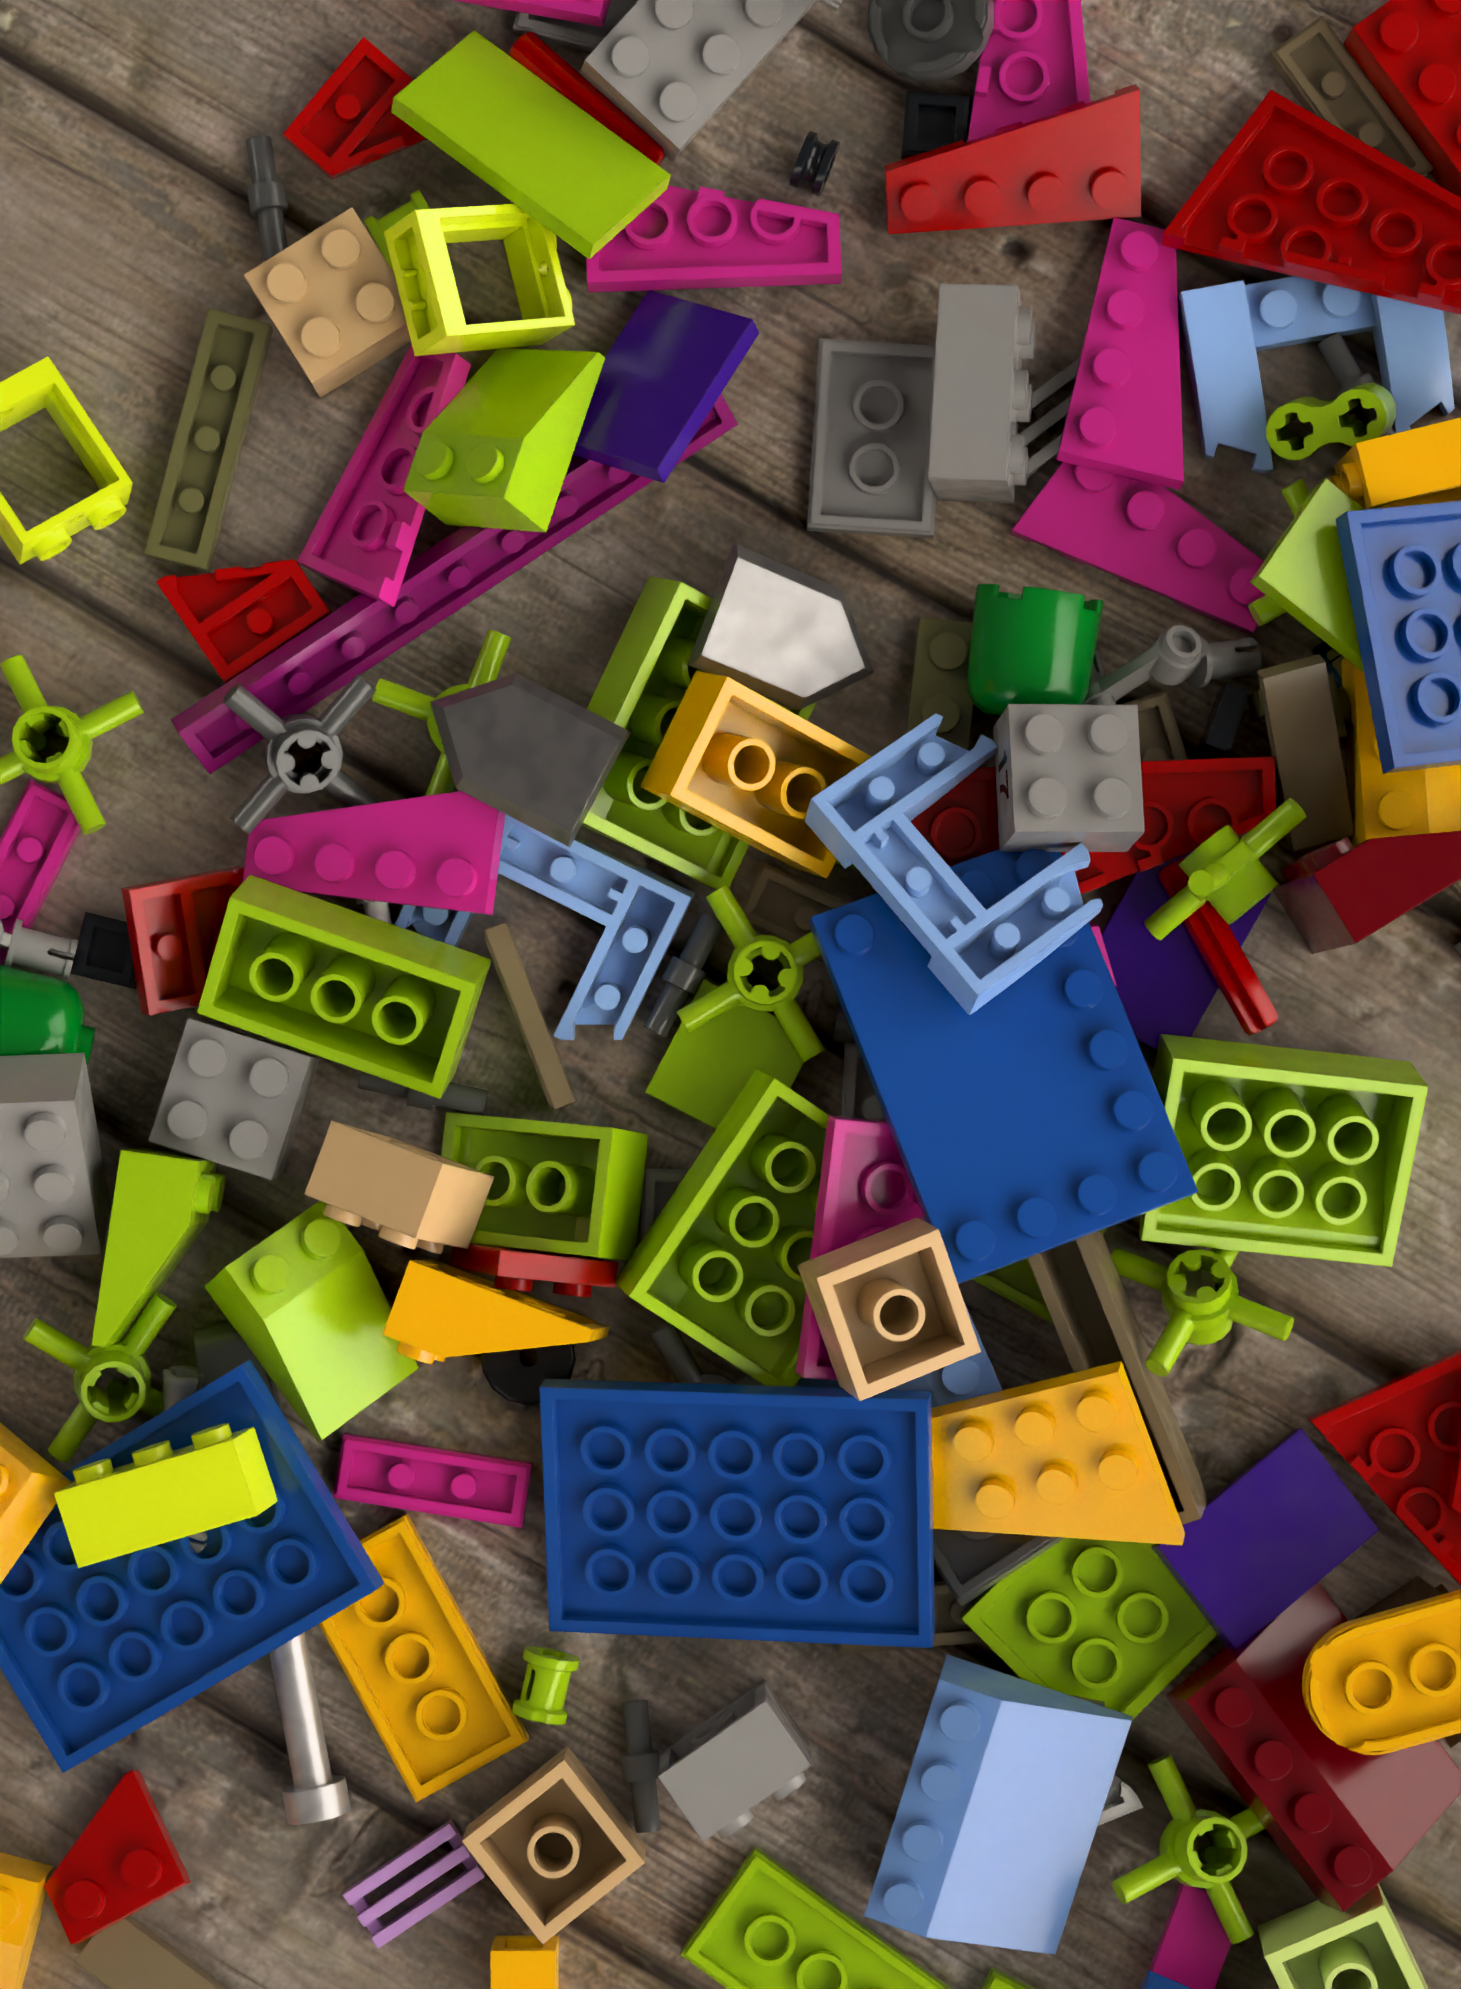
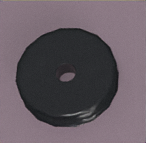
M574 1344L532 1348L536 1351L538 1357L537 1362L533 1365H525L520 1360V1352L523 1349L482 1353L480 1355L483 1374L491 1388L506 1400L523 1405L540 1403L539 1387L545 1379H571L576 1361Z

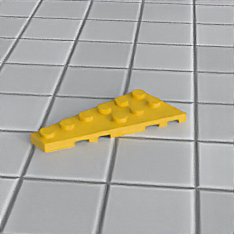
M1122 1361L932 1408L933 1529L1183 1545L1185 1531Z

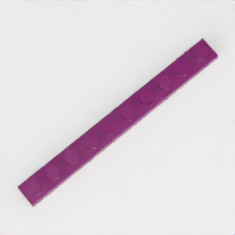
M722 394L718 397L676 465L738 425ZM572 455L547 532L462 526L408 563L395 607L361 593L171 719L173 725L209 774L213 773L264 739L263 736L222 703L225 695L235 684L240 683L280 718L294 713L302 714L349 683L357 674L361 675L654 480Z

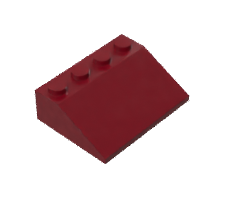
M1461 831L1371 838L1353 846L1346 836L1316 851L1313 850L1284 867L1281 872L1287 881L1274 888L1273 892L1312 954L1356 944L1461 879Z
M1318 1582L1237 1651L1229 1650L1226 1646L1170 1691L1166 1697L1319 1902L1345 1912L1397 1868L1460 1795L1461 1771L1438 1740L1382 1755H1364L1336 1744L1315 1725L1306 1709L1302 1694V1675L1305 1662L1314 1645L1325 1633L1348 1621Z

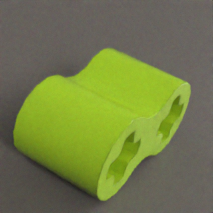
M1376 383L1358 384L1343 392L1334 400H1320L1311 396L1298 397L1278 407L1272 413L1266 425V438L1270 448L1278 456L1287 460H1302L1311 456L1328 443H1343L1353 447L1355 443L1382 437L1394 423L1396 404L1392 394L1386 388ZM1359 399L1363 408H1374L1377 414V418L1367 424L1366 430L1362 421H1351L1349 411L1358 406ZM1297 415L1300 422H1311L1313 426V432L1304 437V441H1302L1300 434H1289L1287 424L1295 420Z

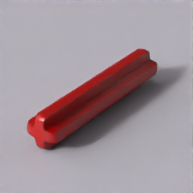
M527 31L515 41L509 51L510 57L658 166L664 158L663 148L535 33Z
M1185 858L1169 864L1158 873L1159 880L1169 898H1172L1188 884L1189 877L1179 866ZM1207 901L1184 920L1183 923L1243 1031L1248 1035L1256 1034L1273 1025L1278 1020V1013L1229 925L1210 902Z

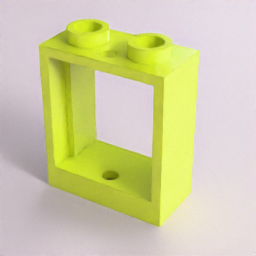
M515 204L414 210L384 231L415 356L543 345L575 325L572 313V298L565 285L557 253L556 234ZM503 239L523 320L466 325L446 243Z
M48 356L0 382V432L46 408L100 490L26 531L0 492V536L20 565L35 556L40 561H45L58 555L72 543L70 536L92 525L94 530H100L117 521L127 511L125 505L129 502L133 484Z

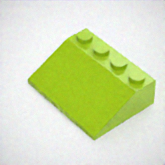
M649 576L587 707V710L623 727L631 733L581 826L710 888L717 890L725 885L730 887L749 844L640 787L695 672L701 671L689 666L688 662L712 598L681 581ZM771 700L807 721L816 704L815 702L801 710H796Z
M1160 1034L1152 1079L1198 1192L1190 1197L1140 1215L1139 1237L1141 1241L1392 1267L1429 1087L1412 1063L1403 1060Z
M756 1069L618 1275L615 1284L630 1298L763 1385L794 1387L801 1377L796 1373L806 1295L797 1265L810 1260L828 1114L774 1077Z

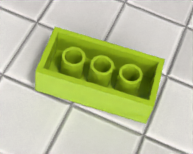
M250 874L229 899L197 1013L441 1099L457 1071L492 959Z

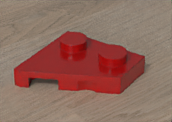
M365 37L354 47L282 134L286 142L331 180L428 140L391 112L394 96L414 79Z
M295 559L268 562L258 567L241 568L238 566L215 569L213 573L177 577L176 575L163 576L156 581L224 683L241 674L331 614V611Z
M235 866L121 888L142 1014L152 1016L199 1006L227 905L231 895L242 884L244 867Z
M470 1243L468 1249L452 1247L450 1265L495 1275L494 1287L532 1292L533 1280L554 1282L552 1293L591 1297L592 1286L616 1287L619 1262L588 1256L492 1247Z
M132 1770L124 1774L44 1885L71 1945L81 1943L191 1883L139 1770Z

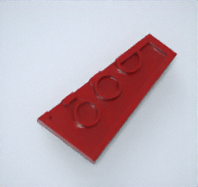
M1137 84L1114 91V95L1086 104L1084 101L1060 108L1058 113L1024 124L1020 121L998 128L996 133L968 142L961 140L884 165L888 234L1113 219L1114 217H1141L1139 87Z

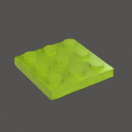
M1065 1538L978 1595L960 1614L961 1619L1021 1679L1067 1695L1105 1701L1106 1708L1133 1716L1132 1720L1218 1635L1152 1549L1154 1545L1152 1543Z

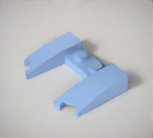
M1296 276L1245 285L1244 280L1182 291L1178 296V322L1205 458L1212 459L1217 445L1221 444L1255 454L1250 471L1261 474L1271 472L1273 470L1271 448L1266 438L1267 419L1257 352L1324 340L1336 333L1346 336L1367 331L1373 332L1382 385L1392 394L1396 404V418L1392 425L1395 433L1411 430L1409 427L1411 424L1437 405L1444 416H1447L1455 409L1443 310Z
M935 713L812 797L804 821L844 869L854 864L932 956L927 967L970 1016L1036 966L1099 914L1103 904L1101 898L1090 900L1083 904L1075 871L1088 867L1091 859L1088 849L1081 842L986 910L910 821L995 755L998 746L992 739L981 734L975 747L968 751L936 736L943 716Z
M505 814L498 873L606 926L553 1036L560 1040H574L576 1025H614V1040H622L688 910L695 892L640 865L635 867L576 837L571 846L568 847ZM403 905L394 925L406 929L412 924L419 934L457 947L474 913Z

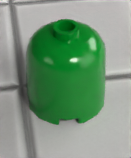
M978 584L974 602L967 675L968 693L973 704L984 714L1000 718L1008 704L1084 705L1090 682L1103 600L1090 599L1089 601H1084L1085 595L1023 586L1022 595L999 592L1000 586L998 584Z
M0 965V1056L85 1053L86 1065H88L96 1027L84 1025V1004L80 994L69 983L57 978Z

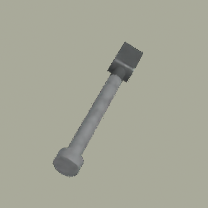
M230 1322L195 1329L194 1344L199 1374H204L202 1388L251 1359L279 1406L275 1383ZM304 1632L269 1653L294 1783L282 1790L287 1821L291 1825L324 1821L351 1811L345 1776H332Z

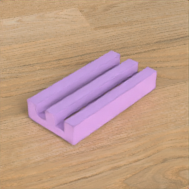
M452 1819L344 1891L343 1897L349 1906L353 1905L358 1913V1920L363 1927L366 1926L372 1934L371 1939L378 1949L485 1878L486 1872L462 1843L463 1836ZM447 1840L449 1841L454 1850L370 1905L365 1895ZM462 1862L467 1870L385 1925L382 1923L379 1917L459 1863Z

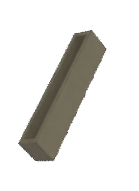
M1101 1230L1029 1257L1028 1261L1073 1373L1122 1361L1181 1523L1184 1525L1201 1519L1209 1500L1161 1378L1149 1371L1145 1366V1361L1150 1351Z

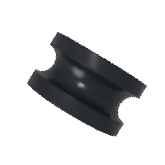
M809 131L794 166L790 185L798 188L800 184H808L812 188V194L820 196L832 170L840 142L832 139L830 143L824 144L818 140V133Z

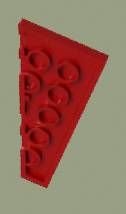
M1273 90L1268 92L1162 233V246L1461 315V197Z
M1275 757L1141 761L1145 832L1127 852H1089L1091 859L1089 866L1075 871L1080 893L1089 892L1112 881L1136 872L1145 871L1161 865L1165 861L1192 852L1228 824L1237 835L1251 831L1276 810ZM978 767L933 805L910 821L949 867L999 849L995 767Z
M1460 1349L1312 1415L1307 1419L1461 1587V1515L1447 1505L1451 1477L1457 1469L1459 1458L1457 1444L1461 1428Z

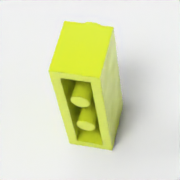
M223 1423L192 1434L193 1445L172 1451L169 1440L132 1452L131 1455L134 1462L113 1468L111 1459L107 1458L73 1470L75 1481L55 1492L54 1496L78 1568L255 1517L278 1502L255 1428L250 1427L232 1433L229 1423Z

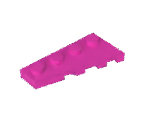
M411 343L297 560L299 564L314 573L395 607L425 512V508L407 495L403 488L422 433L465 386L471 367L468 361L457 353L415 356Z

